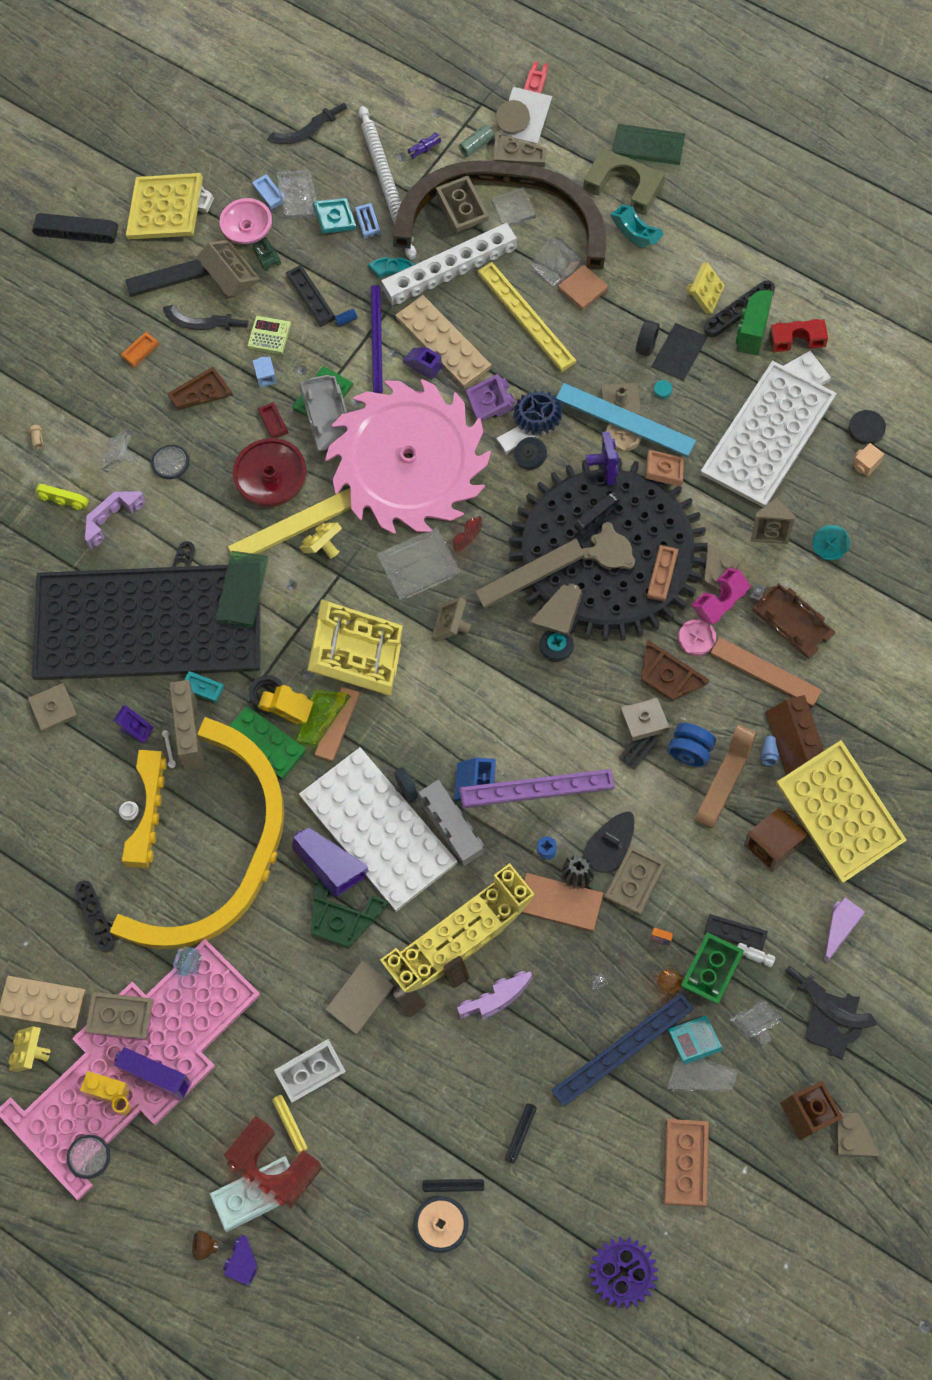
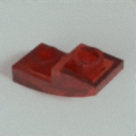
M481 516L469 519L464 524L465 532L457 534L452 539L453 548L457 553L467 547L482 528Z

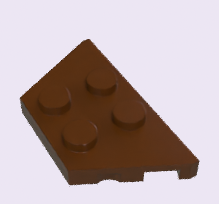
M650 640L647 641L641 676L643 683L672 702L708 685V678Z

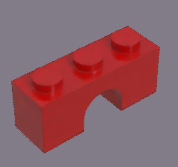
M812 319L802 322L794 321L792 323L779 322L771 325L769 333L772 353L790 351L792 339L794 338L804 339L807 342L808 349L826 347L828 341L825 319Z

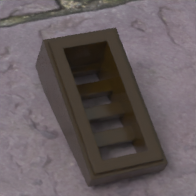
M457 956L444 965L445 978L452 988H456L469 979V974L461 956Z

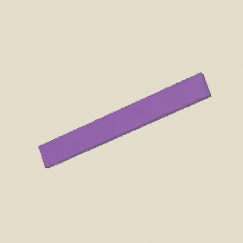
M611 769L460 787L459 792L462 807L469 808L613 790L615 786Z

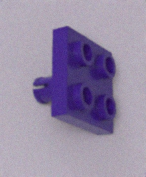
M610 431L602 432L601 453L586 455L587 467L603 465L607 485L615 484V476H618L616 463H619L618 452L614 451L616 449L615 439H611Z

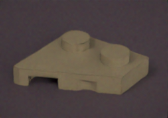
M709 544L704 584L720 593L721 587L717 579L728 568L737 569L740 561Z
M840 1112L843 1118L837 1121V1156L878 1158L879 1152L860 1114Z

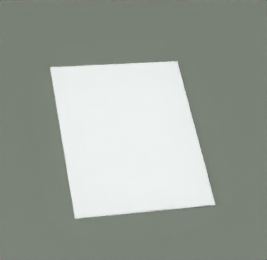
M513 87L509 101L517 100L524 103L529 110L530 122L524 131L514 135L506 134L501 130L499 132L505 136L538 143L552 96Z

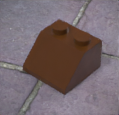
M823 1081L801 1090L780 1102L799 1140L843 1118Z

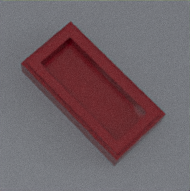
M274 402L258 408V413L271 438H279L288 434V429Z

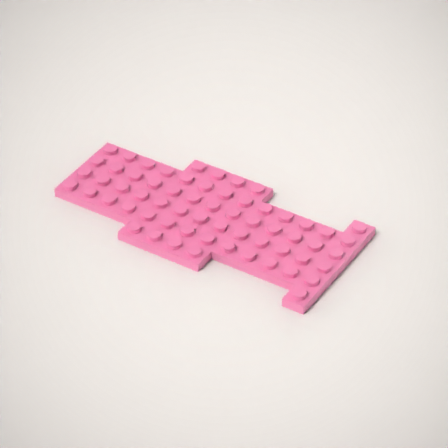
M206 939L191 951L148 994L145 995L133 982L118 994L152 998L154 1000L147 1040L87 1034L85 1026L72 1038L85 1054L24 1111L10 1097L0 1107V1118L78 1201L94 1185L88 1179L75 1176L68 1167L67 1152L70 1145L76 1139L84 1135H97L108 1144L141 1111L156 1126L180 1102V1100L118 1070L114 1066L116 1054L126 1047L185 1074L192 1082L186 1093L187 1095L215 1068V1065L202 1052L261 996ZM199 956H202V961L199 962ZM87 1071L125 1082L130 1087L126 1099L131 1104V1110L127 1115L117 1114L113 1110L111 1103L85 1096L80 1091ZM120 1102L117 1105V1110H123L126 1107V1102ZM85 1139L79 1142L71 1154V1162L74 1169L82 1174L81 1170L104 1146L94 1139Z

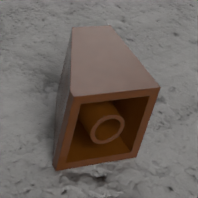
M778 808L747 833L744 846L769 870L774 872L806 841L808 835L805 828L800 824L797 825L788 812Z

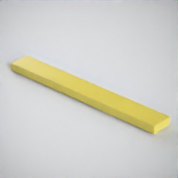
M493 262L478 270V275L561 373L576 364V359Z
M351 488L228 546L234 560L238 564L350 510Z

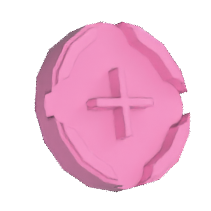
M693 619L686 622L680 629L678 643L687 654L703 656L713 649L716 643V632L713 626L705 623L704 620Z

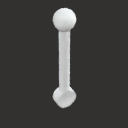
M164 730L162 736L165 737L169 757L168 766L175 768L176 763L172 757L168 738L170 733Z

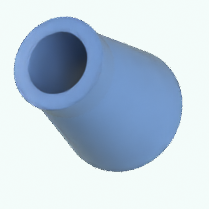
M766 736L760 760L765 766H775L780 759L776 738Z

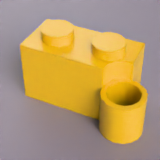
M281 685L276 687L274 694L266 691L263 692L258 707L261 710L273 712L298 725L307 722L313 702L307 699L306 695L293 692L291 687Z
M87 1071L80 1089L85 1096L111 1103L113 1110L122 1116L127 1115L131 1110V1104L126 1099L130 1087L125 1082ZM125 1101L126 1107L123 1110H117V1105Z

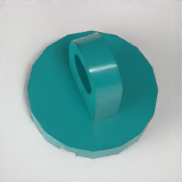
M823 526L813 535L812 547L814 552L825 560L840 559L849 551L850 537L847 531L840 526Z

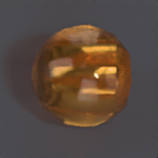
M674 969L663 970L657 978L659 989L666 994L678 992L683 982L681 974Z

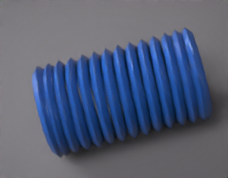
M353 308L335 316L339 327L358 318Z

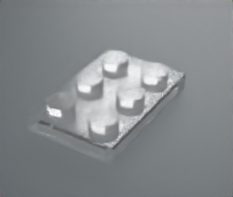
M311 170L276 172L284 219L317 217L313 208V202L317 201Z

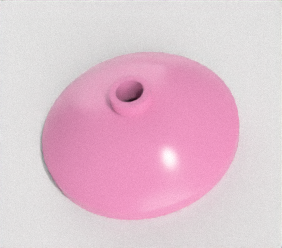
M243 198L231 202L224 208L219 223L222 233L230 241L238 244H251L267 235L272 226V216L269 208L261 201Z

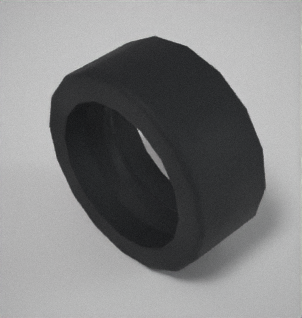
M647 319L644 321L638 337L636 353L646 356L651 355L657 340L659 323Z
M263 675L251 683L249 698L257 711L265 714L273 713L261 710L258 707L259 701L256 693L265 685L279 687L283 683L277 677Z

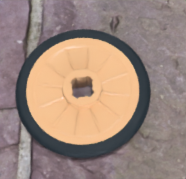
M444 1196L433 1197L425 1201L418 1208L413 1222L414 1233L417 1240L426 1249L437 1253L449 1252L457 1248L465 1239L468 1232V1217L464 1208L456 1200ZM439 1220H442L444 1223L446 1222L443 1229L436 1226Z

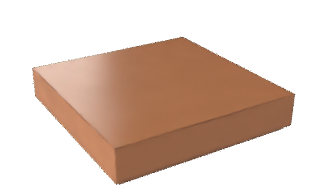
M582 265L559 284L558 289L581 310H584L608 290V285L585 265Z
M648 450L645 478L681 487L683 483L684 458Z

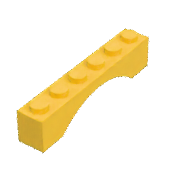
M139 750L136 769L145 784L146 808L138 828L125 841L122 857L125 867L149 869V863L153 862L154 852L151 850L152 844L156 842L155 825L159 823L157 809L162 803V796L160 795V789L164 787V776L162 775L163 770L167 768V758L164 757L162 751Z

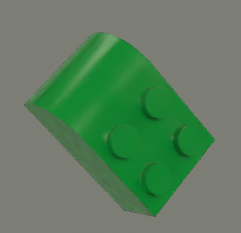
M762 290L754 293L748 301L747 309L743 308L735 344H738V352L759 355L770 312L773 291Z
M707 932L681 987L719 1005L743 956L744 950Z

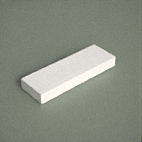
M518 426L497 437V442L507 455L515 450L517 444L522 439L527 437L538 438L540 435L538 432H535L533 436L531 430L526 434L524 429L520 430Z

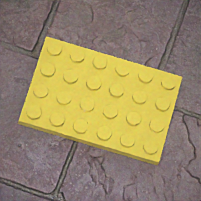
M842 740L775 782L840 883L845 882L907 841Z

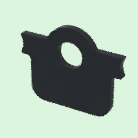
M826 993L839 1008L856 1014L860 997L847 993L846 998H841ZM814 1004L806 1037L810 1043L830 1049V1056H836L842 1060L847 1043L857 1040L862 1032V1028H853L850 1033L843 1034L838 1030L837 1022L829 1018Z

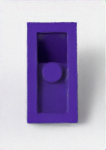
M125 705L122 706L113 720L114 723L121 727L120 731L141 743H145L154 728Z

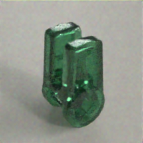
M266 237L262 238L263 248L266 252L262 251L257 242L252 243L253 251L265 272L274 265H281L277 252Z

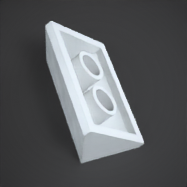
M329 1039L274 1070L291 1102L298 1100L346 1072Z

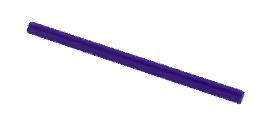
M372 285L373 392L383 394L381 289L379 285Z

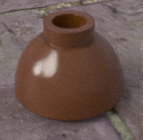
M198 1230L193 1238V1258L196 1261H201L208 1258L212 1253L217 1252V1240H213L207 1232Z

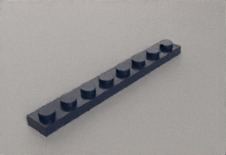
M680 993L553 1088L551 1092L565 1108L691 1013L694 1008L685 996Z

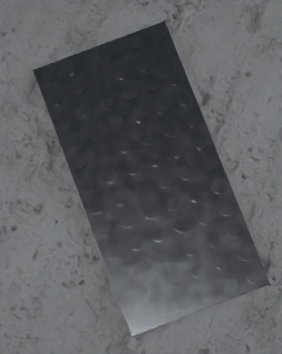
M260 563L40 572L36 575L33 680L188 674L189 671L193 673L261 671Z

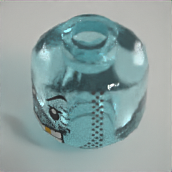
M184 946V948H180L177 951L173 967L178 970L177 974L189 977L190 974L198 972L202 961V955L199 954L200 950Z

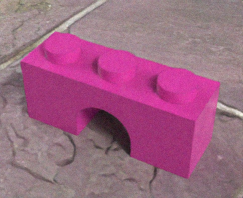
M728 568L717 579L721 587V593L718 598L713 594L703 593L691 605L705 623L714 624L718 622L721 616L727 610H730L734 603L743 597L751 587L740 569Z

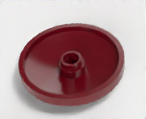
M278 438L261 439L249 444L240 452L233 467V479L238 492L248 502L262 507H274L289 502L302 490L307 477V467L302 453L290 442Z

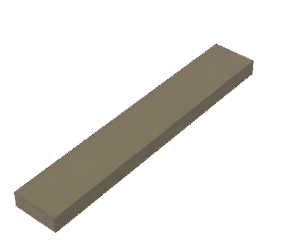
M574 539L478 589L476 593L483 607L487 608L585 557V554L577 539Z

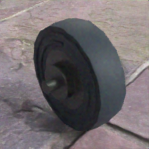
M536 437L524 438L515 448V460L519 466L526 470L537 469L547 458L546 446Z
M403 767L395 770L394 775L398 786L395 790H400L409 802L417 799L418 793L414 783L417 781L416 777L412 779Z

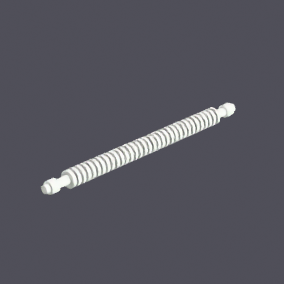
M361 106L358 111L360 119L363 120L361 128L395 225L401 200L375 124L372 120H369L368 109ZM412 243L411 249L405 248L406 256L410 260L415 259L417 254Z

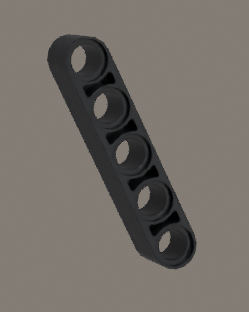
M38 213L35 216L32 232L40 237L112 244L116 240L119 225L112 220Z

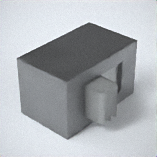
M756 583L749 601L757 604L763 596L766 586Z

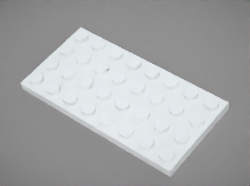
M772 361L705 463L700 474L764 508L806 445L837 393Z
M358 748L299 793L301 799L340 846L368 866L367 878L385 900L388 901L395 912L458 864L453 855L401 794L395 790V787L361 748Z

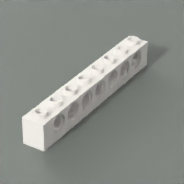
M507 223L502 224L381 280L383 292L392 306L401 304L406 299L418 296L421 292L433 289L437 285L448 282L458 275H463L475 267H480L490 260H495L505 253H511L517 248V238Z

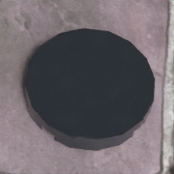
M862 410L855 413L850 419V436L860 444H875L885 434V420L875 411Z

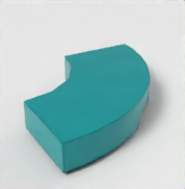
M383 257L369 263L368 268L380 279L384 276L399 273L415 264L400 257Z

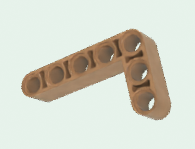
M738 724L732 736L729 751L696 815V821L714 828L752 751L757 732Z

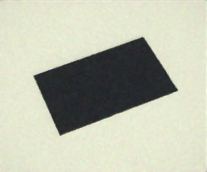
M675 323L651 367L684 381L708 336Z

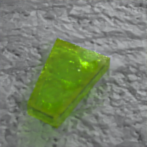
M314 689L311 698L313 705L307 722L302 724L297 741L300 744L317 746L351 696L343 692Z

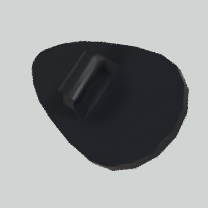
M627 811L613 817L587 842L584 849V858L589 859V862L594 864L595 871L600 873L611 872L623 861L634 833L633 813Z

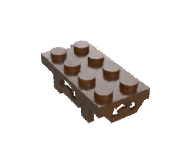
M778 583L759 599L752 611L806 658L810 659L818 651L819 648L817 646L822 641L827 643L835 635V631L824 622L825 617L796 595V592L790 587L786 590Z

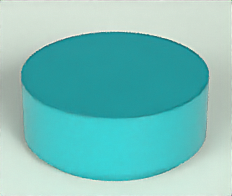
M666 380L658 381L654 386L655 396L660 399L669 398L672 394L671 383Z

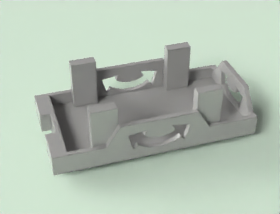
M324 375L309 378L299 384L317 453L328 451L329 446L347 431L345 427H332V424L341 414H345L347 411L340 385H337L336 377Z

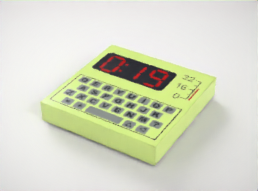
M256 316L248 342V349L283 355L291 322Z

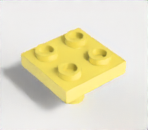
M702 263L693 284H688L686 291L688 295L694 297L706 314H712L725 285L709 263Z
M322 523L315 529L317 532L313 536L309 535L302 541L303 545L299 548L303 553H316L322 548L329 558L332 559L339 553V550L331 543L330 539L342 527L338 523Z
M32 1026L18 1030L13 1040L15 1047L14 1052L11 1053L9 1058V1071L20 1072L32 1069L34 1058L45 1062L49 1059V1055L46 1054H50V1049L37 1046L41 1028Z

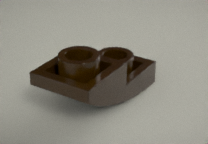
M394 978L388 980L395 985L391 992L409 1017H412L426 1006L425 1001L416 990L404 992Z

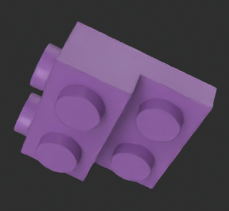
M496 374L466 390L477 419L481 418V422L494 415L500 417L514 409L515 399L511 393L508 394L509 384L505 378L502 379Z

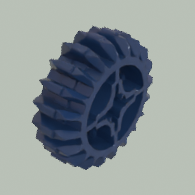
M535 389L534 393L531 394L528 391L527 396L522 395L521 399H517L516 405H514L513 416L520 430L524 429L526 434L531 430L533 436L535 432H538L541 436L542 431L548 435L549 430L554 431L555 426H559L563 412L561 403L556 399L555 395L551 396L550 392L545 394L543 390L537 393Z

